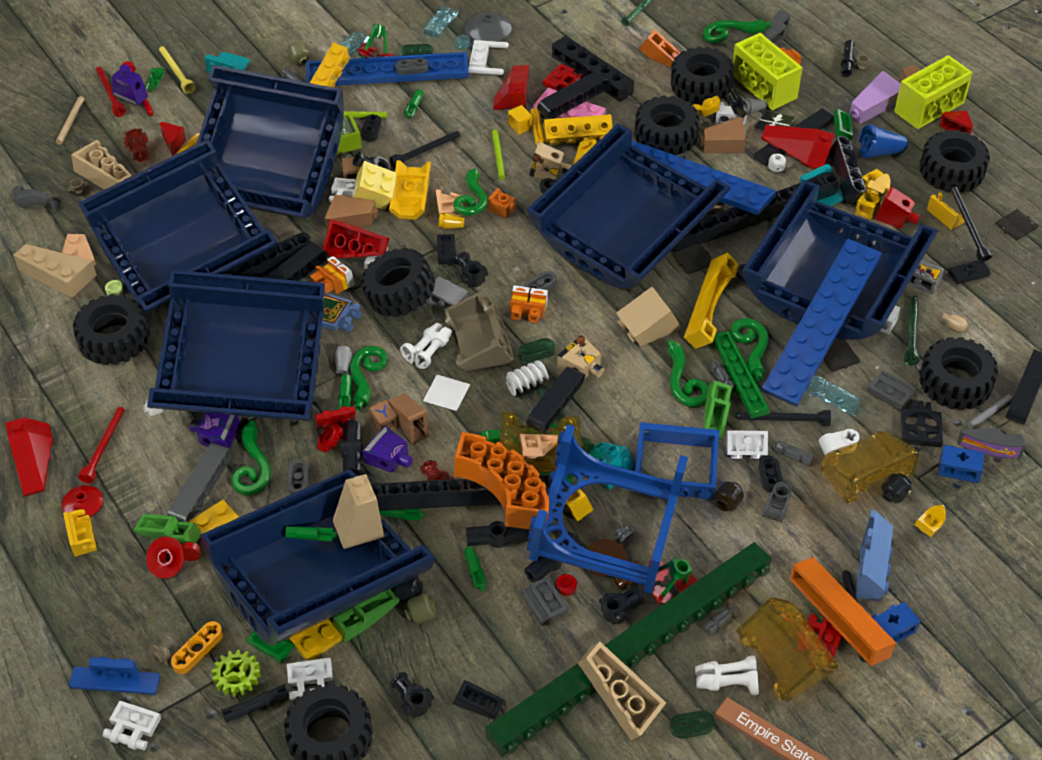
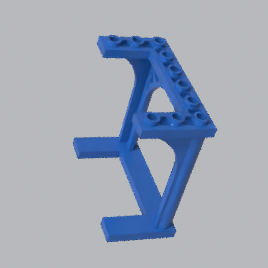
M567 424L565 432L561 431L558 439L559 445L555 460L557 469L556 471L552 470L549 482L552 484L551 487L546 488V493L549 496L548 518L546 520L547 511L539 509L537 517L533 516L530 523L527 550L530 551L529 559L537 561L538 557L541 556L644 585V592L652 594L688 457L680 455L672 482L595 459L577 443L574 437L575 426ZM567 475L575 476L578 483L576 485L570 484L566 479ZM609 484L668 500L650 567L596 553L577 544L569 536L563 524L562 512L568 498L585 486ZM564 486L569 489L567 492H563ZM554 520L558 521L557 525H552ZM552 531H560L562 534L557 539H551L548 536ZM563 541H567V542H568V546L565 545V544L562 543V542H563Z

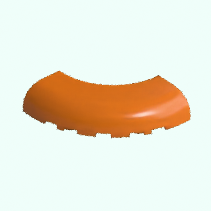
M466 432L461 433L455 455L454 476L474 481L491 491L502 504L505 512V526L529 529L532 517H537L539 509L547 511V520L549 496L546 493V485L539 478L536 468L532 464H527L521 454L515 450H507L500 442L494 444L486 441V437Z

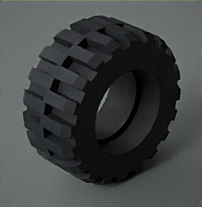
M696 47L695 49L689 48L687 51L684 50L672 62V91L678 98L681 97L685 102L688 101L693 105L694 103L702 105L703 101L716 95L721 101V99L728 96L732 89L734 65L724 52H719L715 48Z
M666 95L659 98L653 97L652 100L648 99L636 112L635 139L638 143L672 155L685 153L686 150L689 151L697 142L699 114L690 102H685L682 98L678 99L675 96L666 97ZM660 125H670L673 127H663Z
M946 130L932 135L926 141L919 168L924 179H927V182L930 185L933 184L937 189L949 192L951 187L955 186L959 192H968L983 182L990 154L982 140L979 141L975 135L972 136L970 133H963L960 130Z
M396 248L393 251L384 252L383 255L377 256L373 262L368 264V268L363 272L361 287L371 307L377 313L388 317L391 315L399 317V315L405 316L411 311L418 310L419 306H423L426 300L430 299L431 292L434 291L435 278L423 254L413 249L402 248L399 250Z
M110 294L107 297L103 295L99 299H92L88 305L81 307V312L78 311L73 321V332L80 352L84 354L85 358L97 364L101 362L102 365H109L111 363L118 365L119 362H128L131 357L135 358L138 356L139 351L142 352L149 340L150 332L144 310L139 303L129 297L126 298L124 295L115 296ZM124 326L117 332L100 334L107 327Z
M948 337L946 340L941 339L932 344L929 350L926 351L919 373V381L923 391L928 393V397L932 401L936 400L937 404L941 406H948L947 408L949 409L958 408V410L976 408V405L980 406L988 400L992 393L998 374L996 359L992 357V353L988 349H984V345L975 343V340H965L964 337H958L957 339ZM945 369H960L968 373L972 378H958L949 374Z
M328 683L326 687H322L320 684L315 686L314 690H305L302 697L297 696L293 700L294 706H289L286 712L287 717L284 718V733L289 752L294 757V760H360V756L362 758L366 756L368 747L372 743L373 728L369 708L363 697H359L355 690L351 689L348 691L347 686L344 685L335 687V684ZM326 717H339L350 724L346 733L334 741L319 742L308 736L312 725Z

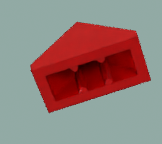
M967 111L944 112L942 114L939 127L951 131L960 130V132H968L971 135L973 124Z
M160 122L162 136L173 156L186 141L184 128Z

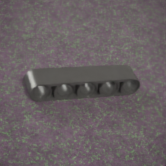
M211 443L169 508L167 516H175L178 522H189L196 517L232 457L231 448Z

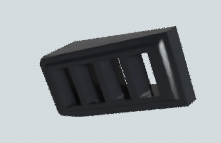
M464 680L453 704L495 720L504 699ZM465 693L469 694L468 699L464 697ZM474 696L478 697L476 703L472 701ZM482 699L486 700L484 707L480 705ZM491 702L495 703L492 711L488 709Z

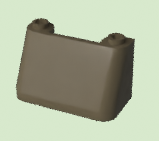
M484 290L445 309V322L449 328L452 327L454 329L461 352L457 354V359L455 360L460 370L471 371L505 365L514 361L500 310Z

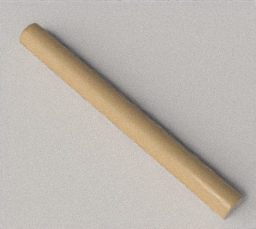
M82 96L78 97L56 139L58 145L63 143L85 100Z

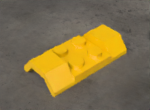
M397 160L394 192L389 207L390 212L397 218L417 219L425 212L431 162H426L419 168L407 167L404 163Z

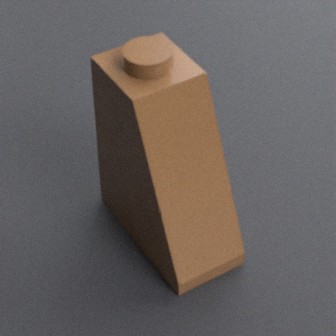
M742 117L706 128L703 131V136H700V146H703L704 153H744L746 138Z
M335 194L325 216L326 231L328 230L330 219L343 221L358 227L372 225L374 218L377 219L378 208H376L375 201Z
M406 393L388 400L389 405L398 416L399 428L411 444L429 437L427 412Z

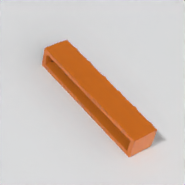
M814 557L793 565L789 578L791 582L870 666L891 658L896 642Z

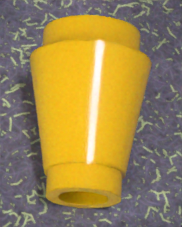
M446 212L444 214L440 213L438 227L443 228V230L463 228L464 217Z

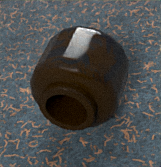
M729 481L723 482L714 494L715 505L725 512L736 510L744 498L741 486L736 482Z

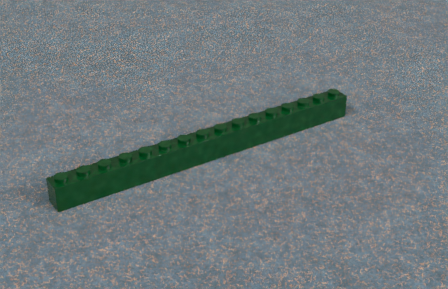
M753 542L604 646L628 668L636 667L641 659L647 655H653L658 647L670 643L678 633L686 632L691 624L703 620L708 612L717 610L728 598H734L744 587H750L758 577L767 575L770 571L772 558L756 542ZM577 663L485 727L486 738L501 757L507 753L511 754L524 741L532 740L541 729L549 728L561 715L566 716L574 706L586 702L590 695L597 690Z

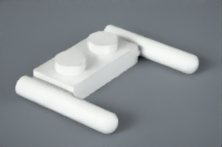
M474 40L468 73L503 75V69L486 68L489 48L507 49L508 43Z

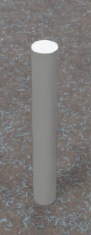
M1007 394L968 422V427L970 429L975 428L1010 403L1013 397Z

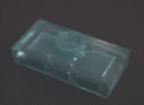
M356 31L339 45L347 47L348 54L351 56L356 52L357 48L362 47L361 43H367L369 36Z

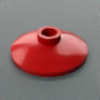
M82 485L71 489L62 500L64 512L85 510L84 515L77 517L85 515L92 517L103 505L102 493L99 489L90 485Z
M167 536L153 541L146 554V563L150 572L154 576L163 579L171 578L178 574L185 560V553L181 543L175 538Z

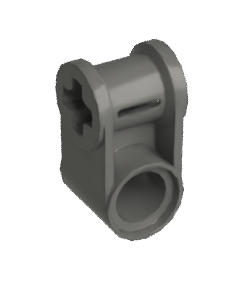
M785 482L775 484L766 502L763 517L769 516L783 523L792 491L789 484Z

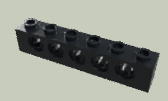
M564 36L552 44V57L562 64L573 68L577 74L581 73L585 77L598 71L610 81V85L604 92L617 101L621 102L633 94L634 80L574 40Z

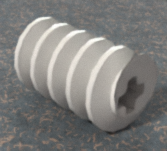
M537 360L534 364L529 363L527 367L522 366L520 369H515L514 373L512 371L508 372L506 384L511 394L516 396V389L523 393V386L526 390H530V383L535 388L537 386L536 381L542 385L543 378L549 381V377L544 364Z

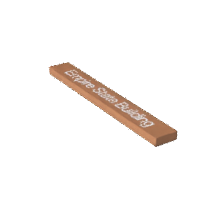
M728 697L715 713L717 719L783 760H829Z

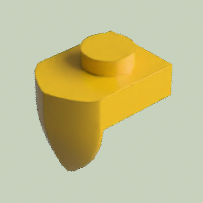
M889 174L881 175L875 181L870 180L867 185L871 190L870 193L878 197L880 195L886 197L890 188Z
M944 505L930 507L914 525L923 533L932 537L945 522L946 511Z

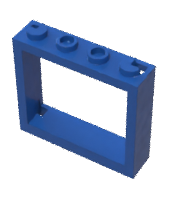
M640 422L635 471L641 473L644 441L710 447L709 484L682 481L678 496L714 500L719 430Z

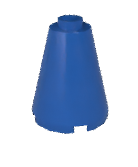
M867 124L860 132L858 143H861V148L858 149L862 158L903 153L908 148V140L905 136L875 125Z

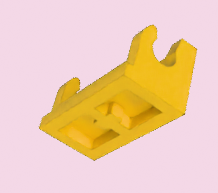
M939 192L937 198L933 194L930 196L927 211L951 230L965 222L961 214L959 215L942 201L943 194Z
M82 509L63 513L70 547L75 557L97 551L89 515L77 517L85 514V510Z

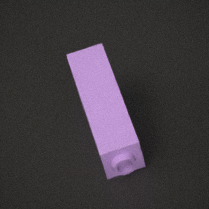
M881 72L851 103L849 114L853 119L862 124L895 106L900 83L886 72Z

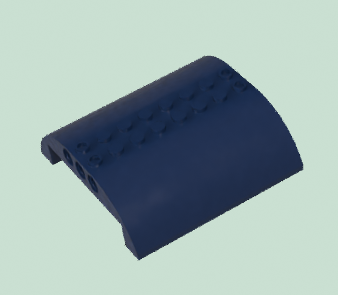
M213 65L208 81L214 88L196 145L207 139L210 141L217 152L219 164L248 207L300 218L310 217L323 198L337 155L344 117L342 89Z
M617 123L527 209V213L541 236L560 255L597 279L614 287L628 289L638 285L730 191V186L718 179H715L708 187L701 185L632 146L631 130Z
M208 139L78 203L114 270L133 300L141 305L145 314L170 302L171 297L168 285L171 270L224 274L278 245L270 230L264 231L219 164L217 152Z
M803 179L743 268L744 279L749 289L763 305L779 316L799 324L847 239L882 253L881 258L836 336L838 339L845 340L870 337L878 333L885 325L936 237L938 230L920 224L915 235L911 237L818 202L817 197L820 185Z
M171 270L168 285L171 297L156 384L155 388H150L147 408L309 422L313 409L320 356L325 283Z
M350 469L201 534L209 560L227 595L256 634L268 645L273 646L419 576L429 571L434 564V555L424 545L411 549L382 518L383 538L343 549L338 533L337 538H333L332 541L286 538V527L333 528V532H337L333 518L345 481L356 477Z

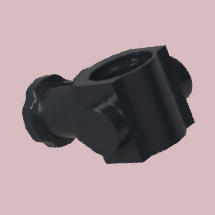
M357 152L353 158L352 163L356 167H361L364 161L389 170L388 160L383 157L368 158L363 153Z
M461 252L455 258V263L461 267L462 282L465 285L467 284L469 288L479 287L485 282V277L488 276L487 268L482 266L480 262L472 261L469 253Z
M635 585L631 586L630 590L624 594L610 593L603 595L599 599L604 619L613 625L620 624L626 619V613L630 611L631 606L644 602L641 590Z
M400 672L390 682L391 687L396 688L401 694L400 699L404 703L401 705V708L408 717L422 716L431 707V701L434 700L432 692L428 688L424 689L423 686L412 684L406 672ZM415 701H422L420 704H414Z

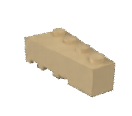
M98 140L71 154L74 172L104 190L132 177L122 164H118L116 158L111 156L105 147L101 146Z
M25 244L13 255L18 270L71 298L97 276L92 260Z
M600 641L591 646L578 662L630 740L640 737L666 704L659 695Z

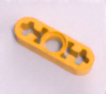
M215 621L206 623L172 656L171 665L177 674L189 672L222 639L223 631L221 625ZM216 630V634L211 633L209 635V631L214 632ZM195 644L203 645L200 651L194 652L191 650ZM179 661H181V662H184V661H185V662H186L184 665H183V664H179V665H178V662H179Z

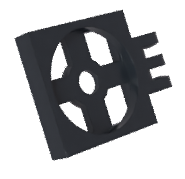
M911 400L910 409L902 408V444L942 447L941 412L931 411V402H926V407H923V401H919L918 407H916L915 400ZM908 417H916L917 423H906V419ZM925 418L935 420L936 426L927 425ZM918 426H923L925 430L920 431ZM908 431L914 432L917 437L911 435ZM928 433L937 434L932 438L926 439Z

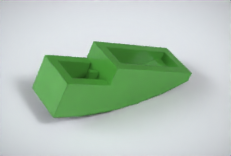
M714 380L709 384L703 428L719 430V439L722 440L731 404L729 398L732 386Z
M143 514L133 529L136 533L152 540L165 536L172 537L178 540L181 545L186 542L196 543L201 536V531L195 523L178 522L175 516Z
M389 589L334 617L333 626L341 634V640L345 643L380 620L399 603V599Z

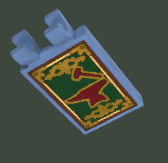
M325 294L323 328L333 331L341 328L351 332L354 328L353 324H350L352 317L359 320L362 312L359 311L361 305L353 304L352 301Z

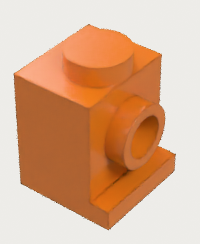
M499 188L488 198L489 211L507 218L516 210L515 198L501 192Z

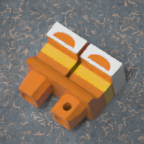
M334 256L327 259L328 264L322 268L315 266L317 272L310 275L311 282L325 283V294L331 291L338 294L355 285L352 271Z
M514 285L512 299L510 300L511 319L520 320L522 316H528V321L537 323L540 318L543 319L548 303V290L531 288L530 292L528 287Z

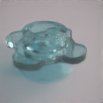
M460 35L455 39L457 49L461 50L472 47L470 38L467 35Z

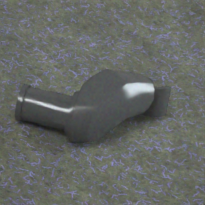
M19 185L13 188L15 203L21 208H29L34 205L46 206V203H50L51 209L57 210L59 205H61L58 196L48 198V193L35 189L24 190Z

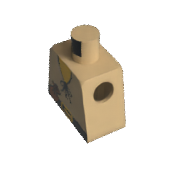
M539 142L534 153L529 176L556 180L559 172L565 174L571 168V165L562 162L563 152Z
M582 335L557 355V368L562 371L569 366L584 373L585 378L590 374L599 378L604 372V368L600 366V352Z

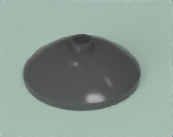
M496 12L478 13L472 16L465 24V33L472 41L502 42L512 32L511 22L505 16Z

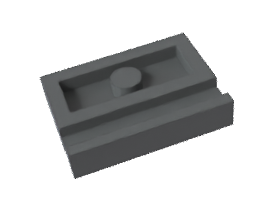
M882 370L881 374L868 386L867 392L901 410L910 400L911 396L915 394L916 388Z
M548 576L530 584L525 589L521 588L523 598L541 626L544 625V622H550L568 613V607Z

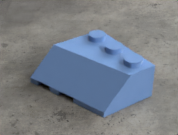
M871 510L861 544L856 596L857 598L881 602L883 594L887 595L889 587L886 577H889L891 564H888V561L892 555L891 540L893 526L875 510Z

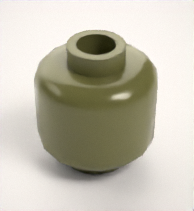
M300 41L290 43L287 49V55L294 65H305L311 55L305 43Z
M426 593L410 598L407 601L408 608L404 609L408 620H413L417 625L434 619L435 612L438 611L433 596H428Z

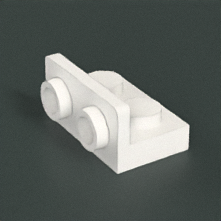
M727 430V449L725 453L734 459H740L742 455H750V458L761 459L762 455H768V431Z

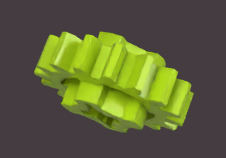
M237 650L236 654L228 651V657L221 655V662L215 661L216 669H212V679L217 690H223L225 696L229 692H232L233 697H236L237 692L244 696V690L252 691L251 685H258L257 678L261 677L259 662H256L254 655L250 657L248 651L244 652L243 655L240 653V650Z

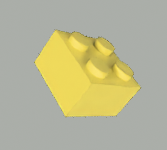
M364 161L357 173L353 197L374 200L376 208L385 211L393 197L397 173Z

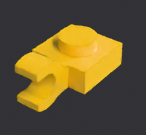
M716 95L703 101L702 105L694 104L692 107H695L699 117L702 115L706 117L719 111L720 99Z

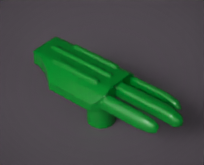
M156 67L150 70L146 89L149 88V92H152L153 88L154 90L157 89L164 76V68Z

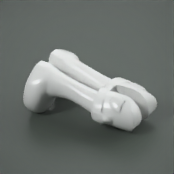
M435 323L424 330V336L415 346L410 343H404L400 347V352L407 362L412 364L415 361V365L418 368L425 369L431 364L433 353L439 347L447 344L452 330L447 327L442 328L441 324ZM429 344H431V345L426 349V351H423V349H424L425 347H427Z
M747 656L744 660L734 663L718 664L717 661H711L695 666L697 688L718 691L723 686L745 685L750 694H759L755 656ZM730 672H746L741 674L722 675Z

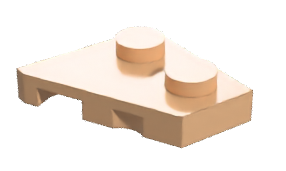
M437 189L436 198L439 214L446 212L456 216H463L453 208V201L461 195L452 192L450 195H447ZM468 203L461 204L464 207H470Z
M67 234L62 253L92 260L93 265H96L85 234Z
M520 434L519 436L522 455L527 458L544 456L558 441V435Z

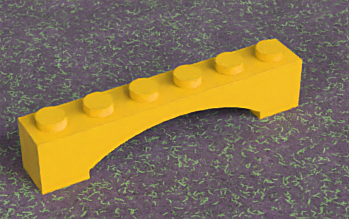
M729 253L711 260L684 338L695 349L713 343L717 331L712 325L716 303L728 282L735 277L739 266Z

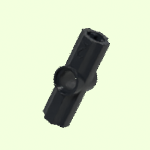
M348 420L344 423V437L341 441L343 472L350 469L357 476L360 475L361 457L363 456L361 422Z
M494 521L489 526L466 528L467 546L490 544L492 547L500 548L506 543L529 541V529L508 527L501 521Z
M568 532L569 536L581 546L578 536L573 532ZM563 541V542H562V543H564L565 545L568 546V542H567V541ZM539 556L537 561H533L524 569V573L534 583L543 579L551 571L560 569L562 562Z

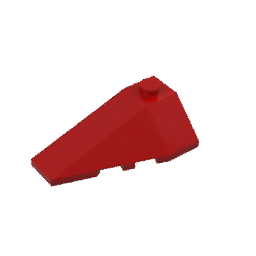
M517 65L511 68L494 96L493 110L513 109L520 105L526 109L529 65Z
M766 125L761 139L777 149H783L791 158L796 157L802 161V165L816 169L825 165L835 134L819 129Z
M330 219L323 249L327 251V256H334L335 258L381 256L386 252L390 238L343 221Z
M26 417L6 422L8 439L24 497L45 491L48 461H50L51 446H53L50 425Z

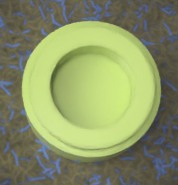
M112 280L105 285L108 296L110 294L119 296L125 291L123 283L119 280Z

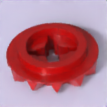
M338 424L327 427L318 438V450L324 453L332 450L337 442L340 441V437L343 434L342 427Z

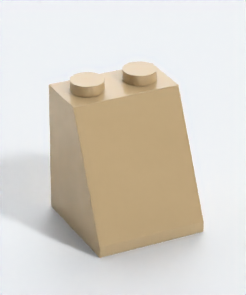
M653 287L616 313L620 318L617 322L622 329L625 330L627 328L629 330L627 335L631 341H637L640 346L682 329L672 311Z
M366 474L345 481L333 518V523L343 549L384 537L377 498Z

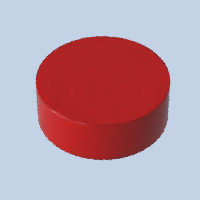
M193 542L182 544L186 561H196L200 558L201 547Z
M570 574L559 576L556 580L557 592L563 596L574 594L577 590L576 578Z

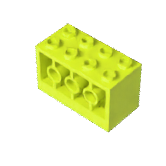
M761 33L735 44L732 62L734 65L733 77L759 100L764 99L767 107L774 110L798 98L803 67Z
M949 55L901 81L894 112L916 129H920L941 117L944 112H950L965 103L973 72Z

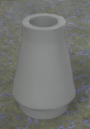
M746 98L743 100L747 109V115L766 108V101L764 99Z
M338 346L336 351H334L336 373L338 375L348 374L352 352L347 346Z

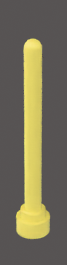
M161 46L159 51L181 81V88L184 93H193L196 89L193 81L186 79L165 47Z

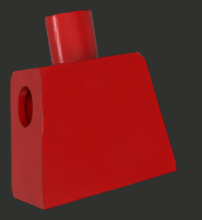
M891 187L874 220L902 228L905 221L916 225L920 215L911 211L915 204L912 199Z

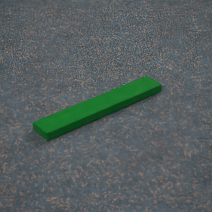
M730 332L716 333L713 344L731 380L735 384V388L750 418L769 415L770 409Z

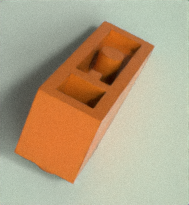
M656 30L638 48L651 60L668 67H672L675 57L681 53Z

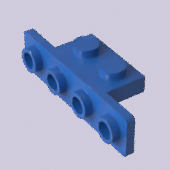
M91 657L89 662L90 668L74 667L69 687L71 689L155 695L161 676L159 673L139 672L135 661L128 658Z

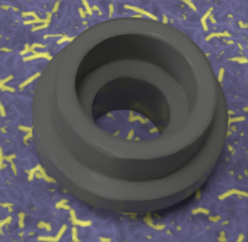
M629 525L619 527L614 533L616 535L614 540L616 542L619 541L621 544L626 542L633 535L631 527Z

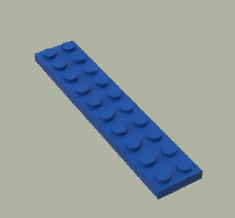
M467 52L349 59L335 86L469 78ZM424 58L428 61V70L425 73L400 75L396 72V63L402 59ZM322 60L306 61L307 83H310Z
M632 141V146L705 187H708L715 179L729 185L730 191L719 202L759 215L776 197V190Z
M850 239L846 240L763 385L762 392L795 407L798 406L880 260L881 252Z

